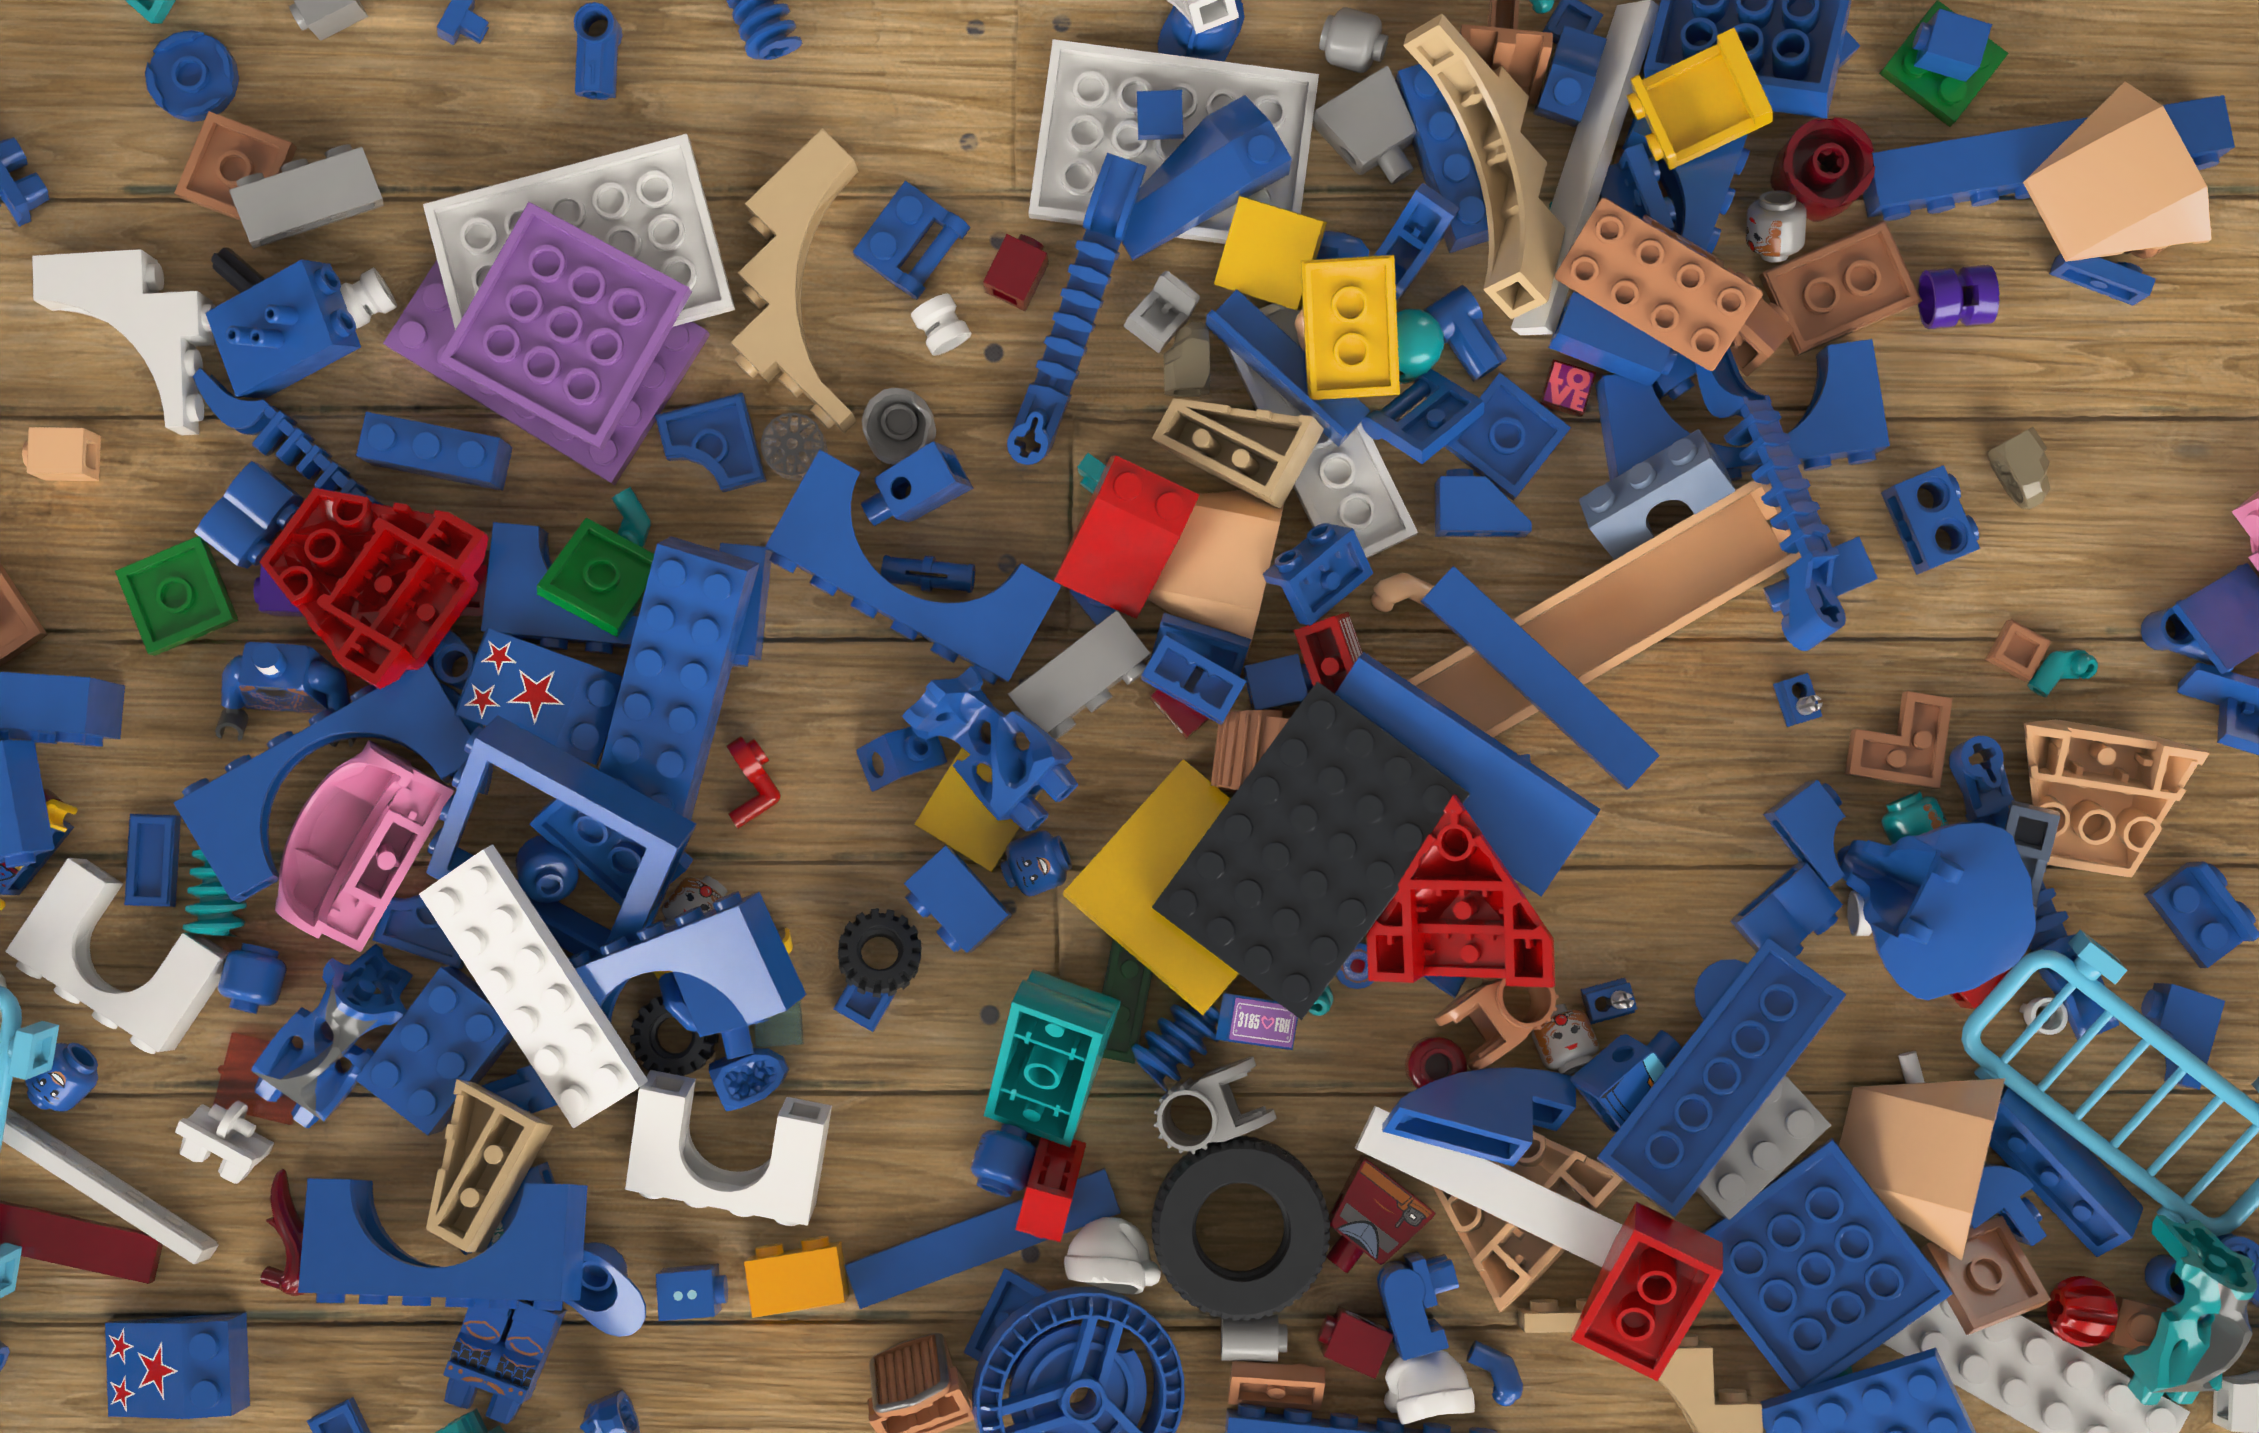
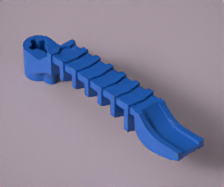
M1107 153L1085 214L1083 228L1086 231L1083 240H1077L1075 248L1079 252L1075 264L1069 265L1068 272L1071 273L1067 287L1062 288L1060 296L1063 299L1059 311L1053 314L1052 320L1055 323L1051 335L1045 338L1044 344L1047 347L1044 356L1037 361L1036 368L1039 370L1035 382L1029 384L1007 440L1009 454L1018 463L1024 465L1035 464L1046 457L1053 447L1061 420L1072 396L1070 392L1074 380L1078 379L1080 373L1078 368L1082 356L1086 355L1088 349L1086 347L1087 341L1096 325L1094 321L1098 309L1102 308L1104 302L1102 297L1106 285L1110 284L1112 278L1110 274L1114 262L1119 258L1120 253L1118 250L1121 241H1124L1132 210L1147 168L1145 165L1111 153ZM1038 419L1034 433H1036L1035 441L1041 444V447H1037L1028 453L1025 451L1026 443L1021 441L1020 437L1028 435L1032 428L1035 427Z
M1729 347L1713 371H1709L1695 363L1700 391L1704 403L1712 415L1719 418L1738 415L1744 418L1723 437L1727 443L1735 446H1742L1753 441L1752 444L1739 453V456L1746 463L1757 464L1762 462L1763 465L1753 472L1751 476L1757 483L1766 485L1771 483L1772 489L1761 496L1764 504L1773 507L1780 506L1782 510L1770 522L1776 529L1785 531L1790 529L1791 535L1779 543L1784 552L1792 554L1799 552L1801 555L1799 560L1786 569L1789 575V599L1780 605L1784 616L1781 626L1785 637L1795 648L1809 651L1842 628L1846 622L1845 612L1831 586L1834 561L1840 553L1837 548L1831 546L1827 536L1830 530L1820 520L1817 511L1821 508L1818 502L1812 501L1807 489L1811 485L1808 479H1804L1798 468L1801 462L1798 456H1793L1788 444L1791 438L1789 434L1783 432L1779 422L1782 418L1779 411L1773 409L1769 395L1758 393L1746 384Z
M199 368L193 375V379L205 402L224 424L245 435L259 434L252 442V445L265 456L271 455L284 438L288 436L289 438L275 453L276 457L286 465L293 466L305 453L306 456L297 465L296 470L309 480H313L323 470L324 473L314 484L315 488L336 491L340 486L342 488L341 493L368 497L372 503L384 505L374 497L369 496L366 493L368 491L366 487L350 478L348 470L332 461L331 458L333 456L314 443L315 439L311 435L296 426L298 422L275 406H271L263 399L246 401L235 398L212 374L209 376L202 368Z
M1975 736L1957 745L1950 754L1949 766L1963 794L1967 812L1965 816L1968 822H1984L2004 829L2009 812L2008 806L2011 804V800H2015L2011 794L2005 772L2002 749L1994 739L1988 736ZM1980 753L1983 761L1972 766L1968 757ZM2042 881L2035 914L2036 928L2029 945L2030 952L2041 949L2054 950L2067 956L2074 962L2078 955L2068 943L2076 934L2067 935L2062 923L2069 917L2066 911H2056L2051 899L2057 894L2054 888L2046 889ZM2050 968L2038 970L2041 978L2051 988L2055 996L2068 983L2066 979ZM2100 976L2097 980L2105 986ZM2077 988L2063 1002L2068 1012V1021L2077 1041L2105 1011V1009ZM2113 1016L2096 1035L2119 1026L2118 1019Z

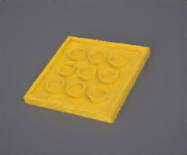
M1183 759L1064 890L1063 896L1203 1016L1239 973L1154 910L1152 906L1228 804L1230 798L1217 787L1211 786V782Z

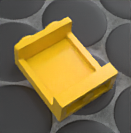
M1735 28L1717 35L1716 45L1643 80H1641L1639 74L1630 78L1633 92L1626 95L1637 121L1644 117L1646 118L1652 132L1645 136L1655 161L1664 158L1669 171L1773 122L1772 107Z

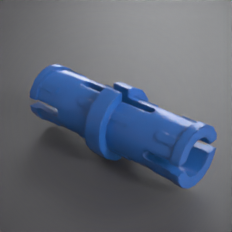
M884 555L881 576L891 584L921 587L922 592H932L933 588L972 593L974 589L975 564L966 565L936 561L935 556L926 555L924 560L890 557L889 555ZM909 571L946 574L947 577L911 574Z

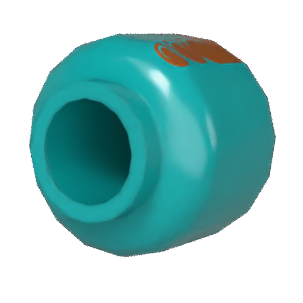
M1921 791L1911 793L1887 804L1886 807L1889 812L1883 816L1881 821L1891 845L1905 836H1917L1938 827L1949 825L1938 800L1932 796L1923 797Z

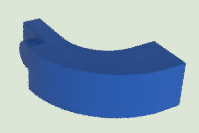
M1424 183L1415 191L1395 225L1374 254V256L1394 255L1396 304L1430 258L1445 235V231L1460 210L1459 207Z

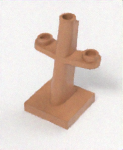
M1490 0L1488 27L1462 24L1460 34L1492 70L1502 66L1529 96L1528 103L1536 104L1552 50L1553 33L1518 30L1519 0Z

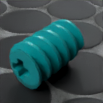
M201 849L193 850L192 857L203 861L204 866L190 869L189 875L202 880V884L188 887L187 893L199 898L200 902L185 906V912L198 917L197 921L183 924L182 930L197 934L239 937L230 933V930L244 926L245 920L233 915L232 911L246 908L247 902L242 901L238 903L230 900Z

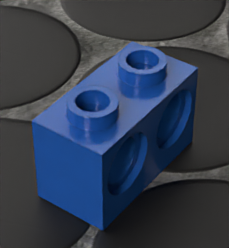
M1944 465L1895 484L1881 492L1916 575L1980 549L1977 542L1979 540L1977 525L1971 516L1965 514L1959 501L1961 498L1960 486L1956 478L1952 474L1947 473ZM1919 487L1927 489L1932 494L1933 506L1931 509L1922 506L1918 501L1917 491ZM1937 529H1942L1949 534L1951 538L1949 550H1944L1937 544L1935 539Z
M1166 635L1162 638L1141 675V680L1220 725L1223 724L1246 683L1244 679Z

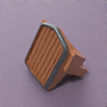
M932 1333L901 1342L874 1355L870 1359L872 1397L868 1398V1417L876 1433H939L974 1420L972 1394L957 1366L953 1367L947 1342L941 1333Z

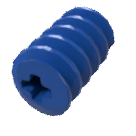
M726 0L728 6L733 9L732 16L735 24L740 26L738 32L741 39L746 42L744 48L749 57L759 60H772L794 52L803 44L798 36L787 37L796 29L795 22L793 20L780 21L790 12L788 4H774L779 0Z
M1186 1001L1188 1009L1176 1004L1172 1005L1170 1011L1175 1022L1163 1017L1159 1018L1157 1024L1162 1035L1160 1036L1148 1030L1144 1037L1149 1048L1147 1049L1136 1043L1131 1047L1139 1066L1167 1093L1169 1090L1164 1082L1166 1076L1178 1082L1182 1079L1176 1065L1180 1063L1192 1069L1195 1064L1189 1052L1194 1050L1205 1056L1208 1051L1202 1039L1207 1037L1213 1041H1219L1216 1039L1217 1029L1215 1026L1218 1024L1220 1011L1214 1005L1203 1016Z

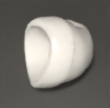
M1102 1217L1086 1224L1073 1238L1064 1259L1065 1272L1069 1280L1087 1283L1121 1294H1139L1143 1292L1145 1286L1157 1284L1161 1276V1270L1158 1265L1151 1261L1149 1246L1142 1233L1136 1226L1122 1218Z
M1443 1350L1405 1361L1399 1355L1387 1369L1385 1379L1389 1391L1385 1394L1384 1404L1391 1413H1398L1401 1424H1408L1436 1415L1472 1413L1475 1410L1474 1394L1472 1388L1469 1387L1466 1373L1461 1364Z

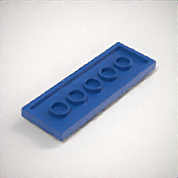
M1768 938L1598 1155L1597 1159L1675 1219L1845 999L1846 993Z

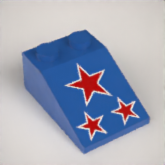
M486 628L454 715L485 726L499 715L577 759L597 765L608 736L623 677Z
M247 1312L108 1321L105 1323L108 1417L168 1419L232 1416L250 1406Z

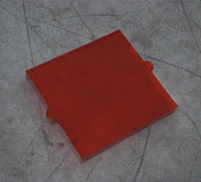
M232 1032L224 1065L218 1067V1072L221 1076L214 1104L228 1110L231 1105L239 1100L248 1106L246 1115L293 1125L294 1119L291 1112L297 1104L285 1094L276 1102L266 1101L256 1094L254 1090L259 1076L253 1073L251 1069L270 1041Z

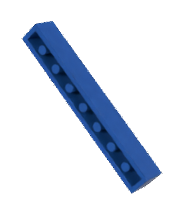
M2224 95L2163 105L2198 170L2218 165L2220 163L2219 158L2235 148ZM2087 118L1872 153L1875 173L1870 185L1863 192L1867 218L1883 215L1884 221H1894L1910 216L1912 210L1927 208L1928 214H1936L1955 208V203L1971 201L1973 207L1984 206L1997 202L1999 196L2015 194L2016 199L2031 198L2023 182Z

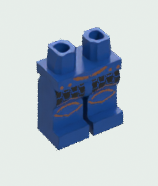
M475 1298L474 1307H468L461 1330L453 1346L450 1361H448L443 1373L444 1376L449 1377L444 1401L454 1406L468 1409L473 1404L478 1388L493 1393L485 1416L503 1424H508L514 1419L521 1405L532 1397L536 1382L542 1372L567 1310H533L534 1300H519L518 1309L489 1308L490 1299Z

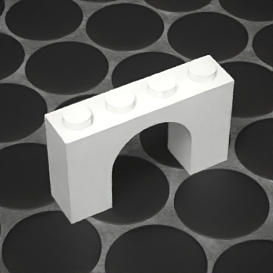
M68 858L5 952L18 960L16 967L25 974L36 979H41L43 976L55 984L54 992L63 999L74 1004H79L81 1001L93 1009L92 1017L101 1024L112 1029H117L119 1026L131 1034L130 1042L139 1049L150 1054H155L156 1051L175 1050L218 986L225 959L229 952L201 934L182 933L155 975L146 984L130 992L121 991L110 986L99 976L93 966L90 956V940L97 922L123 883L87 859Z
M650 1070L646 1077L648 1081L639 1088L625 1190L638 1192L641 1196L649 1199L664 1197L684 1201L688 1206L695 1208L710 1206L725 1209L741 1217L756 1215L771 1218L786 1226L798 1224L808 1226L817 1201L832 1105L786 1097L777 1117L771 1158L763 1165L752 1170L742 1172L728 1171L718 1168L705 1160L692 1142L689 1124L696 1079Z

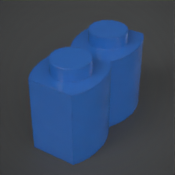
M251 461L235 477L224 496L203 517L195 533L235 565L246 569L252 564L258 566L260 565L259 561L272 545L271 541L280 529L283 530L299 509L304 498L263 465Z
M1798 862L1772 883L1765 892L1745 906L1730 922L1756 952L1770 938L1796 957L1804 949L1800 943L1810 933L1814 931L1816 935H1820L1836 923L1838 917L1835 913L1843 904L1807 863Z

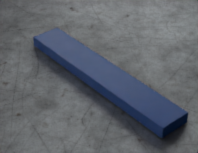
M1453 566L1421 600L1431 612L1625 790L1629 789L1660 756L1456 567Z
M1105 1168L1077 1179L1063 1234L1082 1228L1086 1224L1102 1217H1111L1121 1213ZM1022 1198L848 1262L844 1266L859 1309L1049 1239L1037 1238L1031 1234L1015 1230L1024 1199Z

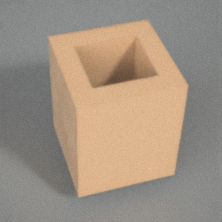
M29 427L28 441L24 443L22 450L23 462L27 467V473L45 481H99L101 436L85 428Z

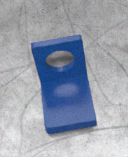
M910 726L886 733L858 748L856 752L871 791L879 790L902 777L947 763V758L938 736L925 740L918 737L913 732V727ZM874 752L878 753L883 760L884 773L882 776L874 769L872 762Z

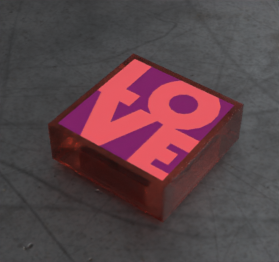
M1553 359L1539 403L1544 407L1582 418L1596 372Z

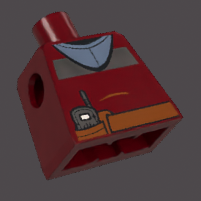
M1361 1155L1329 1214L1330 1226L1339 1232L1341 1237L1326 1257L1347 1274L1363 1253H1366L1378 1264L1382 1265L1420 1231L1436 1213Z

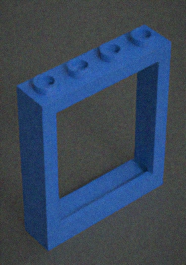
M499 715L484 729L477 727L469 737L464 751L469 754L468 760L460 766L452 781V786L457 788L455 795L449 798L441 811L439 819L444 821L443 828L437 831L428 846L427 852L432 854L426 873L440 880L474 856L458 846L489 763H492L646 847L612 930L605 928L560 902L542 903L529 898L560 947L573 954L588 950L590 955L594 956L601 953L599 949L601 945L625 935L628 942L638 939L636 933L653 924L696 823Z

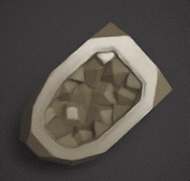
M1190 322L1176 331L1174 345L1164 354V395L1201 397L1209 395V327L1205 323Z
M2034 427L1988 451L1993 471L2005 491L2021 509H2032L2043 503L2045 496L2050 490L2047 477L2050 462L2045 455L2047 447Z

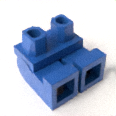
M1414 1251L1404 1254L1405 1262L1390 1261L1379 1270L1377 1287L1388 1326L1394 1334L1392 1340L1395 1350L1403 1361L1449 1348L1444 1329L1435 1319L1427 1320L1425 1313L1426 1308L1438 1305L1436 1294L1459 1288L1453 1262L1445 1254L1425 1259L1419 1252Z

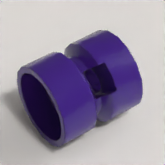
M1992 266L1962 267L1958 274L1951 268L1925 270L1922 272L1918 284V293L1922 302L1918 304L1921 322L1925 328L1954 327L1958 320L1966 326L1991 324L1995 321L1998 315L2000 293L1996 272Z

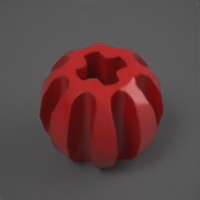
M2085 1276L2069 1277L2056 1284L2049 1296L2051 1300L2047 1304V1316L2053 1332L2063 1341L2080 1347L2096 1346L2108 1340L2116 1328L2118 1319V1307L2113 1292L2102 1282Z

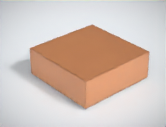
M2010 619L2005 622L1985 660L2018 679L2027 682L2031 680L2051 641Z

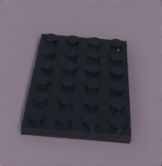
M1317 681L1152 908L1302 1020L1398 892V883L1427 836L1432 833L1444 814L1443 810L1451 797L1456 794L1463 804L1471 793Z

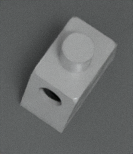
M1388 66L1380 69L1315 110L1313 117L1314 128L1358 175H1363L1379 165L1390 183L1395 184L1414 170L1402 150L1413 143L1416 129Z

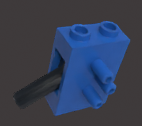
M224 247L218 253L213 254L211 258L213 269L240 292V294L205 313L236 397L266 399L361 348L356 334V323L347 310L340 291V280L332 269L331 264L301 259L265 279L230 248Z

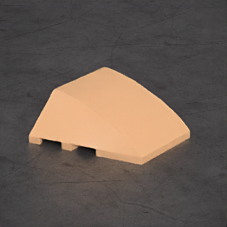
M2126 81L2023 182L2065 262L2118 255L2126 251L2140 249H2162L2170 245L2184 243H2206L2211 240L2208 188L2164 106Z
M1243 490L1201 493L1180 539L1147 600L1171 615L1251 639L1245 658L1247 661L1266 586L1263 573L1270 568L1284 504L1279 509Z
M2056 719L2024 723L2032 805L2059 811L2060 820L2047 865L2132 878L2160 834L2162 821L2174 802L2180 801L2185 794L2184 786L2197 765H2203L2210 753L2206 750L2135 731Z
M2005 1078L1853 1087L1839 1147L1895 1218L1962 1261Z
M1534 1131L1532 1145L1514 1167L1491 1161L1599 1214L1624 1182L1621 1177L1604 1164L1551 1141ZM1433 1186L1500 1313L1530 1288L1564 1253L1565 1249Z

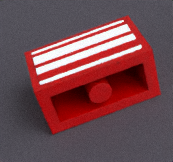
M1349 612L1294 630L1313 686L1319 681L1334 693H1336L1358 657L1363 653Z

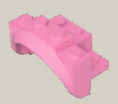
M368 740L361 753L339 765L321 781L296 818L282 855L275 911L292 925L318 939L321 934H324L361 952L437 822L443 807L452 796L454 788L412 767L409 760Z

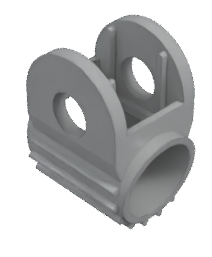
M1247 1057L1208 1071L1198 1080H1192L1189 1077L1183 1084L1177 1082L1168 1093L1166 1092L1159 1099L1161 1105L1154 1111V1114L1157 1115V1122L1154 1124V1127L1159 1128L1161 1134L1158 1138H1164L1168 1143L1167 1148L1174 1147L1179 1149L1180 1154L1183 1151H1191L1192 1154H1195L1200 1148L1206 1150L1211 1142H1225L1277 1119L1274 1109L1266 1110L1265 1106L1241 1114L1229 1085L1230 1082L1248 1076L1247 1073L1257 1066L1254 1057ZM1180 1095H1192L1201 1099L1208 1106L1212 1115L1211 1131L1203 1135H1189L1182 1132L1175 1125L1171 1116L1173 1099Z

